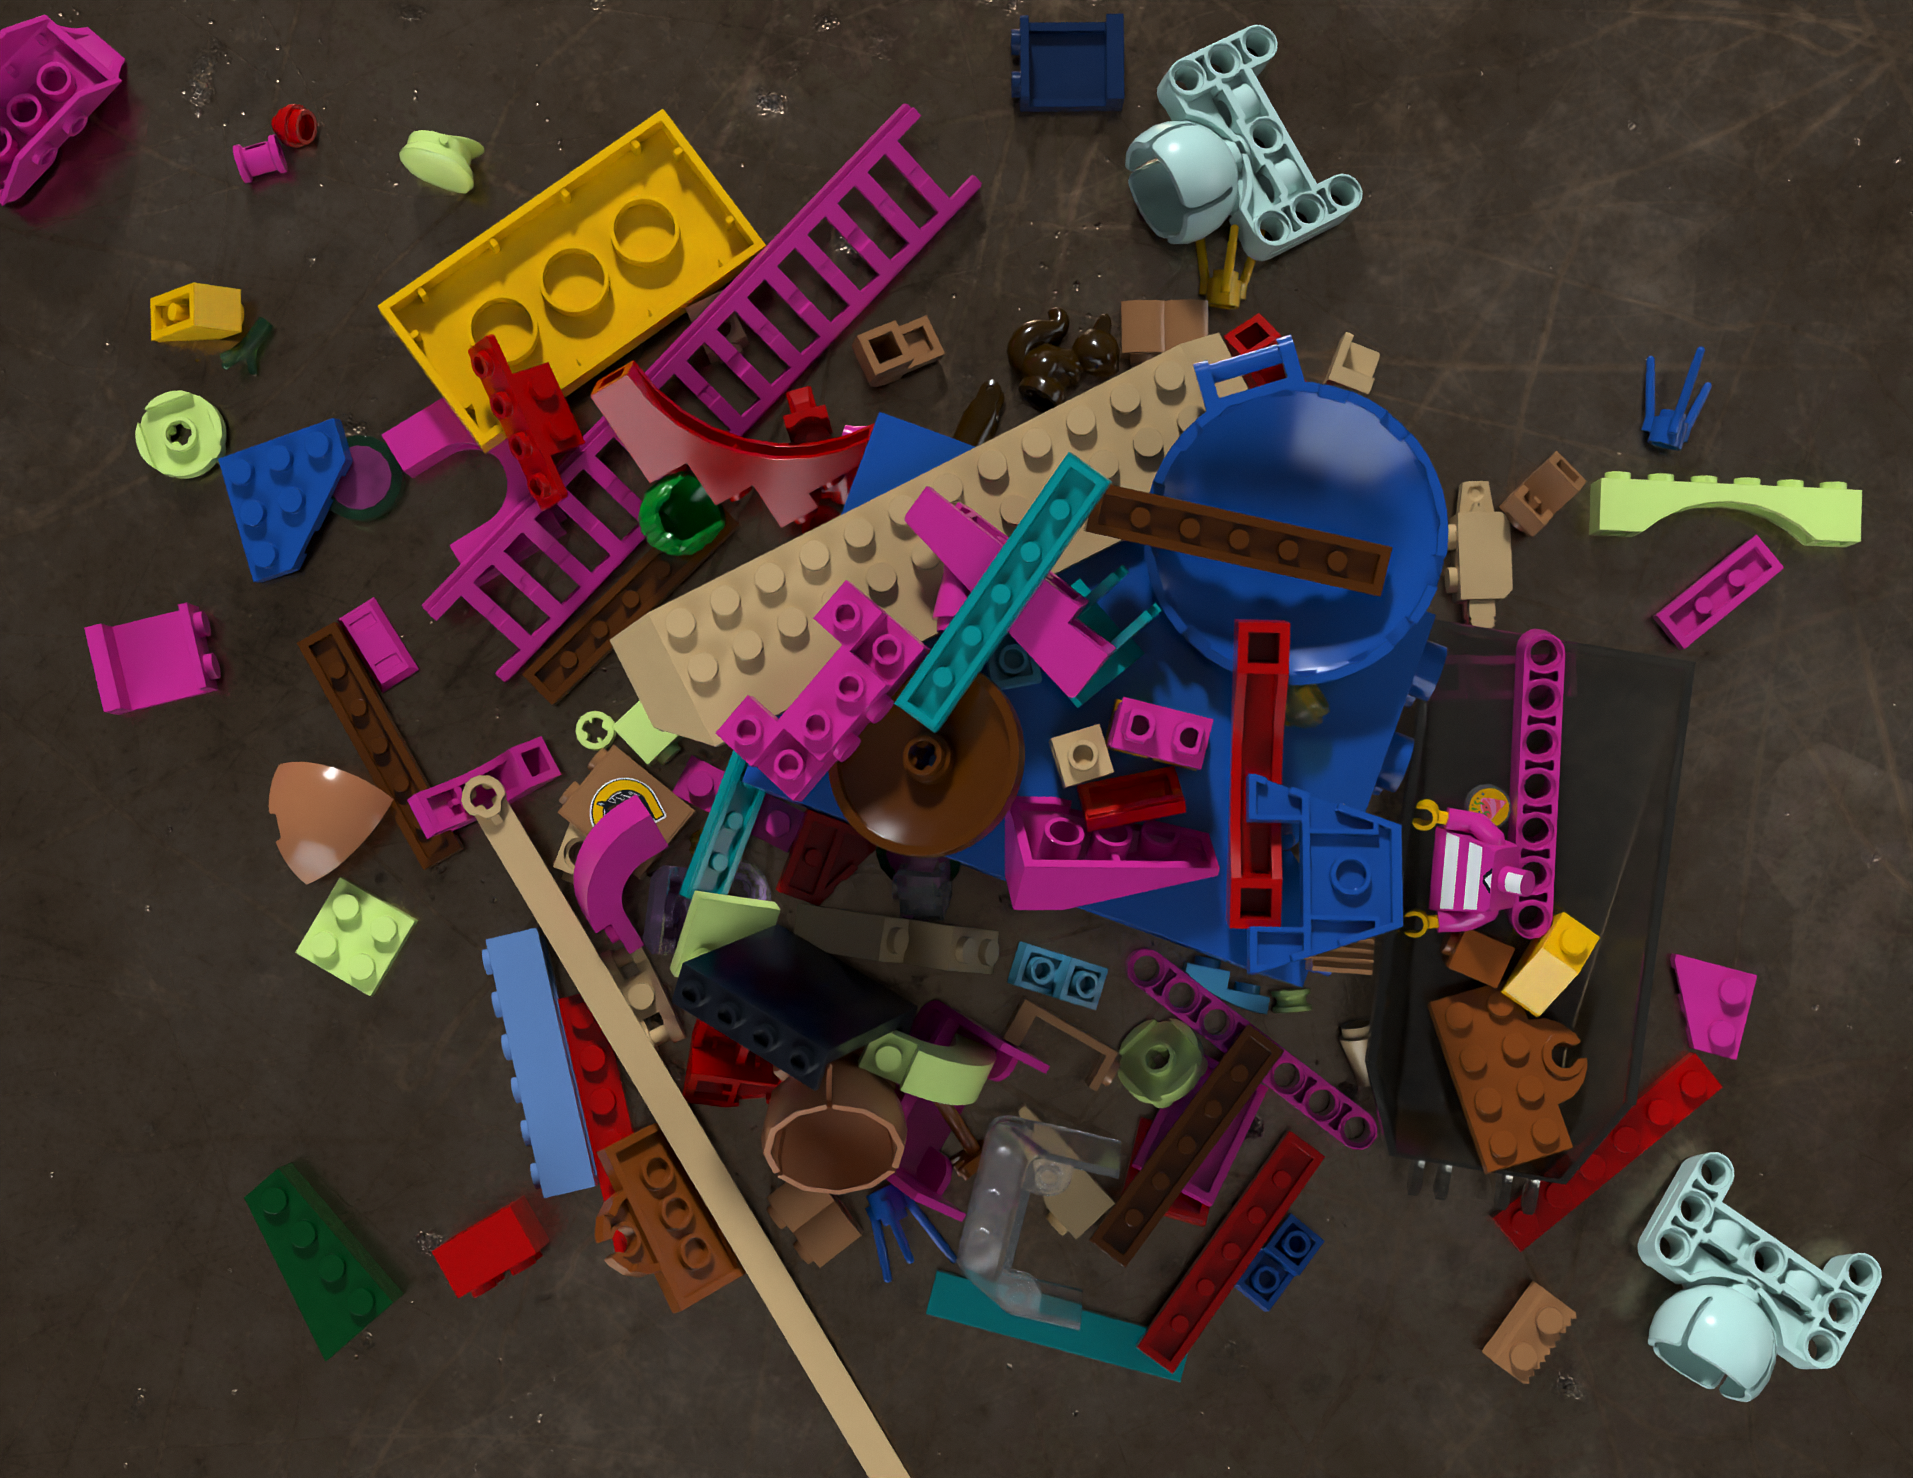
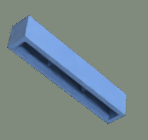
M541 927L486 939L487 949L482 950V960L487 975L493 974L497 991L491 994L492 1004L496 1017H503L507 1033L501 1035L502 1049L506 1060H513L516 1077L511 1078V1088L515 1102H522L526 1120H522L520 1123L521 1133L525 1145H532L535 1163L530 1164L535 1189L542 1188L544 1198L595 1187L599 1184V1179L558 1004L560 996L546 935Z

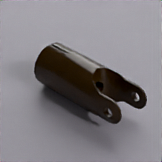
M987 380L981 385L976 398L971 401L963 412L952 437L953 439L977 447L995 437L1000 419L999 412L1005 400L1004 393L998 382Z

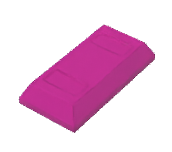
M375 597L337 620L382 693L419 671L418 666Z

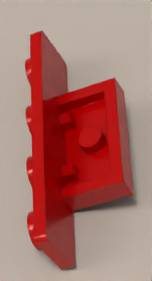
M495 335L485 336L468 350L472 369L480 378L490 399L491 410L499 419L505 431L510 451L518 459L527 479L530 494L537 500L540 509L545 511L568 497V492L552 457L575 450L586 442L549 362L512 373Z

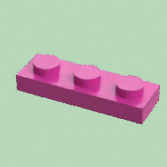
M1756 534L1654 615L1653 619L1679 650H1683L1778 574L1784 567Z
M691 755L672 792L681 799L710 813L725 772ZM766 793L751 834L789 853L804 812Z

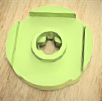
M182 390L163 393L148 403L144 409L146 412L142 416L141 424L137 423L135 438L141 456L146 463L166 476L180 479L200 476L209 471L215 463L219 462L218 458L225 456V442L227 439L225 422L218 409L201 396ZM179 424L192 431V435L188 438V443L185 445L179 442H172L171 436L177 433L176 426Z
M1169 1018L1170 1021L1162 1022L1152 1019L1141 1023L1126 1036L1119 1050L1122 1056L1121 1065L1118 1069L1120 1081L1136 1099L1144 1103L1153 1104L1157 1108H1167L1174 1101L1188 1094L1195 1087L1200 1077L1205 1074L1208 1067L1200 1039L1187 1024L1178 1019ZM1160 1054L1166 1057L1170 1054L1168 1063L1164 1067L1154 1069L1156 1066L1154 1058Z

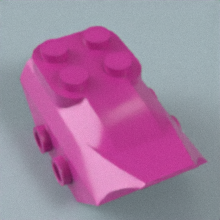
M44 14L0 30L1 206L8 202L16 201L39 179L56 159L58 148L69 136H75L84 129L88 116L122 82L119 78V73L125 58L89 27L69 28L60 26Z

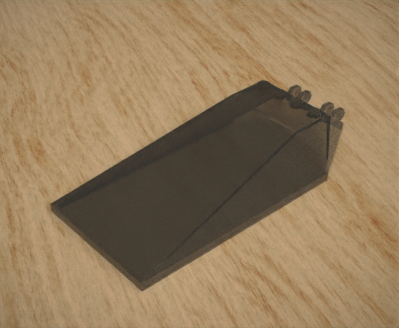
M1436 619L1434 620L1428 640L1447 647V656L1442 673L1430 699L1427 702L1417 699L1412 733L1415 743L1407 768L1399 822L1402 826L1403 927L1383 934L1365 1064L1386 1154L1412 1159L1408 1170L1406 1189L1408 1195L1418 1196L1423 1185L1425 1162L1439 1164L1433 1184L1435 1199L1445 1201L1449 1191L1452 1166L1479 1171L1484 1170L1427 1005L1432 1001L1484 987L1487 984L1452 970L1441 960L1443 953H1440V946L1446 932L1438 933L1436 928L1427 929L1425 934L1417 938L1409 937L1405 934L1406 930H1421L1423 928V921L1420 917H1404L1408 911L1421 909L1427 915H1435L1436 911L1428 908L1436 826H1443V824L1436 823L1432 829L1421 831L1413 826L1412 821L1414 818H1421L1422 820H1431L1433 818L1430 811L1416 808L1417 803L1424 799L1434 801L1441 811H1446L1448 807L1469 811L1470 801L1478 791L1493 788L1501 791L1509 803L1516 647L1522 633ZM1540 640L1533 645L1531 649L1533 662H1541L1548 657L1550 653L1549 642L1547 640ZM1561 640L1565 648V674L1553 916L1565 912L1598 935L1600 939L1579 974L1540 1016L1536 1017L1526 1009L1525 1012L1528 1020L1546 1018L1562 1023L1580 1039L1581 1042L1572 1048L1564 1046L1553 1047L1552 1059L1557 1066L1570 1068L1577 1059L1587 1058L1588 1067L1584 1083L1575 1095L1558 1105L1573 1148L1492 1172L1499 1174L1495 1185V1209L1505 1211L1508 1208L1511 1199L1513 1176L1526 1178L1521 1196L1523 1214L1533 1215L1537 1208L1540 1181L1566 1185L1631 1107L1637 1103L1696 662ZM1546 685L1534 687L1528 697L1530 705L1540 706L1548 697V688ZM1542 729L1531 732L1527 737V748L1529 750L1541 748L1546 741V732ZM1533 774L1528 777L1524 786L1525 792L1533 794L1540 791L1544 784V776L1542 774ZM1508 815L1497 826L1504 833L1505 840H1507ZM1532 818L1526 821L1522 829L1523 836L1533 837L1537 835L1541 830L1542 820L1540 818ZM1529 862L1522 869L1532 871L1536 877L1540 870V864L1538 862ZM1531 905L1523 908L1519 913V923L1526 924L1532 922L1538 913L1537 906ZM1503 909L1499 910L1495 920L1478 927V929L1508 941L1515 948L1501 981L1508 980L1532 940L1524 938L1515 931L1506 919Z

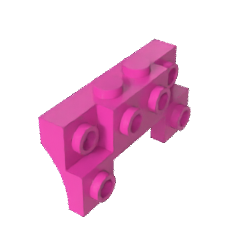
M848 580L844 581L813 618L837 639L842 646L778 719L756 698L747 695L716 731V734L750 766L757 767L793 801L802 802L837 760L843 762L854 753L861 743L858 735L870 721L875 724L890 711L894 704L891 697L931 651L908 629L887 614Z

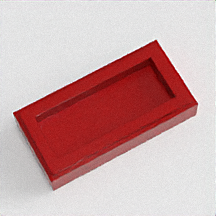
M1175 766L1077 785L1078 799L1087 832L1186 813L1185 798Z

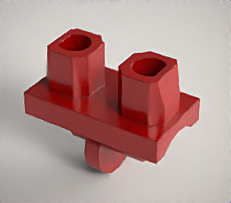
M811 386L786 392L791 414L784 415L783 419L791 443H809L831 439L830 434L833 431L826 405L816 406Z

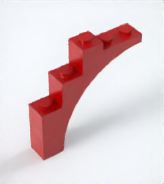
M634 360L598 380L590 395L649 483L662 476L665 477L683 471L688 464L715 505L727 499L730 502L740 500L752 490L753 485L781 528L793 521L795 524H801L816 514L822 493L820 487L823 490L834 487L845 478V473L860 465L875 423L845 436L809 443H774L744 438L715 428L680 408L652 383Z

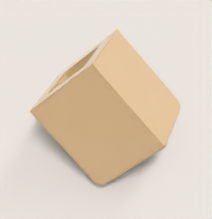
M1345 332L1339 341L1323 384L1352 391L1366 398L1375 380L1372 377L1380 354L1377 351L1353 343L1354 335Z

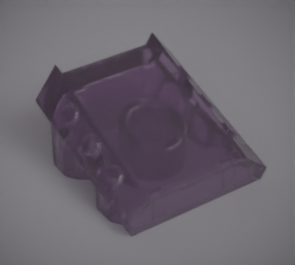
M663 865L647 875L651 881L644 933L639 936L651 954L674 955L689 910L690 899L678 895L688 871L687 867Z

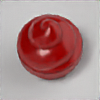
M288 104L280 109L271 121L274 133L280 142L287 147L300 148L312 143L317 133L316 117L312 111L307 110L303 105Z

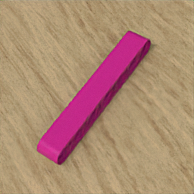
M1532 629L1522 634L1516 647L1507 841L1517 844L1520 850L1518 868L1522 869L1529 862H1538L1540 870L1535 877V887L1531 895L1528 897L1516 895L1513 907L1504 909L1505 917L1509 924L1518 934L1529 939L1539 938L1546 934L1553 920L1565 674V648L1563 643L1553 634L1541 629ZM1540 640H1547L1550 644L1548 657L1541 662H1533L1531 658L1533 645ZM1537 685H1546L1548 688L1546 701L1540 706H1531L1528 698L1530 691ZM1535 730H1544L1546 732L1544 745L1537 750H1529L1526 743L1527 737ZM1533 774H1542L1544 776V784L1541 790L1533 794L1526 793L1524 786L1528 777ZM1532 818H1540L1542 820L1540 832L1533 837H1524L1522 829L1526 821ZM1531 905L1537 906L1538 913L1532 922L1526 924L1519 923V913L1523 908Z
M1139 948L1128 955L1125 961L1127 978L1224 1054L1245 1026L1249 1024L1284 1050L1262 1083L1345 1146L1355 1150H1362L1374 1143L1378 1131L1375 1119L1160 953L1149 948ZM1142 956H1151L1157 964L1155 975L1148 980H1140L1134 973V964ZM1179 982L1187 983L1192 992L1190 1001L1181 1007L1173 1006L1169 1000L1171 987ZM1214 1009L1222 1010L1226 1017L1224 1028L1220 1032L1209 1033L1204 1026L1206 1014ZM1291 1063L1295 1069L1293 1082L1286 1086L1277 1085L1274 1079L1276 1068L1280 1064ZM1326 1090L1330 1096L1328 1108L1320 1113L1313 1112L1309 1106L1311 1095L1315 1091ZM1355 1116L1361 1117L1365 1123L1363 1134L1359 1138L1348 1139L1344 1132L1346 1122Z

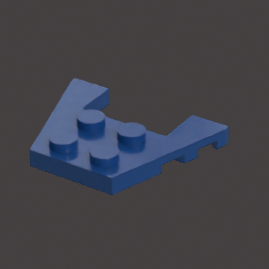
M1248 774L1246 776V822L1299 824L1300 927H1248L1247 975L1259 974L1403 927L1401 824L1341 803L1338 805L1311 796L1309 792L1295 787L1288 788L1268 781V778L1258 774Z

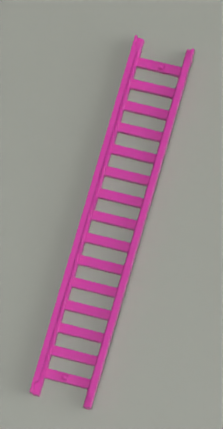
M902 104L650 366L645 374L658 389L674 374L728 428L727 432L742 437L980 189L982 183L975 175H971L949 198L898 142L904 133L921 117L914 107L911 108L908 104ZM883 155L936 211L920 229L868 173ZM854 186L905 240L906 244L891 260L837 204ZM823 218L838 231L877 273L861 291L808 236L809 232ZM793 249L806 260L847 304L831 322L777 267ZM763 280L818 335L802 353L747 298ZM733 312L788 366L772 384L717 330ZM703 343L758 397L742 415L687 362L690 356ZM602 416L583 436L586 443L575 450L569 451L555 466L565 487L584 469L638 521V514L643 501L595 456L613 437L625 448L608 421ZM567 490L568 497L557 505L609 553L590 572L535 520L542 510L537 500L529 492L421 606L437 621L460 596L470 603L518 647L510 658L495 672L502 681L507 683L646 538L641 533L639 523L621 541ZM522 532L578 584L577 588L562 603L556 600L504 551ZM491 564L549 616L532 635L474 583Z

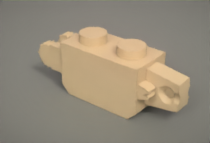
M1488 481L1462 482L1459 485L1456 514L1449 519L1450 524H1448L1447 550H1451V567H1447L1445 571L1446 593H1452V604H1462L1464 630L1467 631L1466 634L1474 635L1475 637L1493 630L1492 627L1495 626L1494 622L1496 621L1494 620V616H1496L1495 603L1504 599L1513 590L1510 521L1502 512H1494Z

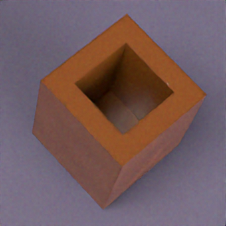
M1478 928L1469 931L1446 932L1440 946V953H1443L1441 960L1448 968L1494 988H1498L1515 950L1508 941Z

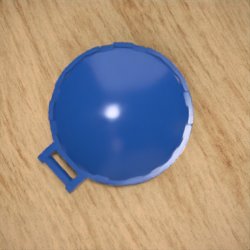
M1291 334L1277 338L1274 345L1209 364L1208 360L1194 363L1193 368L1206 412L1198 417L1172 445L1155 475L1149 493L1393 548L1380 597L1144 545L1149 579L1164 613L1176 630L1193 647L1209 660L1233 672L1234 619L1285 620L1291 623L1288 685H1309L1337 680L1372 665L1391 652L1394 646L1409 633L1415 624H1418L1438 589L1437 585L1443 570L1444 559L1447 555L1449 532L1447 508L1438 475L1427 453L1415 436L1386 409L1370 399L1335 386L1305 382ZM1282 364L1286 376L1284 379L1225 397H1218L1215 387L1216 383Z

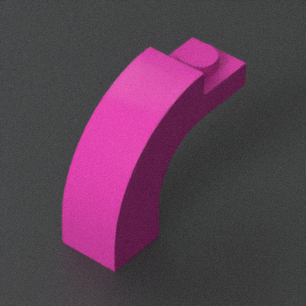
M636 794L614 807L597 822L585 838L577 855L574 868L575 896L594 932L598 933L604 929L612 944L621 940L629 954L644 946V943L623 909L622 893L625 883L640 864L669 847L652 816Z

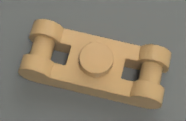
M625 946L614 952L608 949L599 954L656 1051H659L658 1046L670 1040L676 1043L686 1038L684 1028L645 946L631 954L628 953ZM634 961L640 973L626 979L621 967ZM659 1012L664 1024L650 1030L646 1018Z

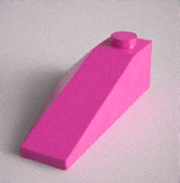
M1016 796L1011 808L1005 815V878L1013 910H1065L1218 876L1220 870L1209 833L1155 820H1148L1143 825L1131 823L1087 832L1082 811L1070 808L1071 800L1058 797Z

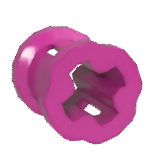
M275 134L269 135L268 141L247 147H242L240 144L232 147L234 159L244 183H250L253 181V177L278 170L281 174L288 172L283 149Z

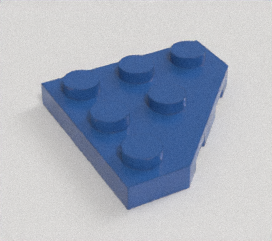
M332 418L218 458L253 582L263 583L300 570L307 556L304 552L314 531H319L334 501L331 497L341 476H346L353 462L340 419Z

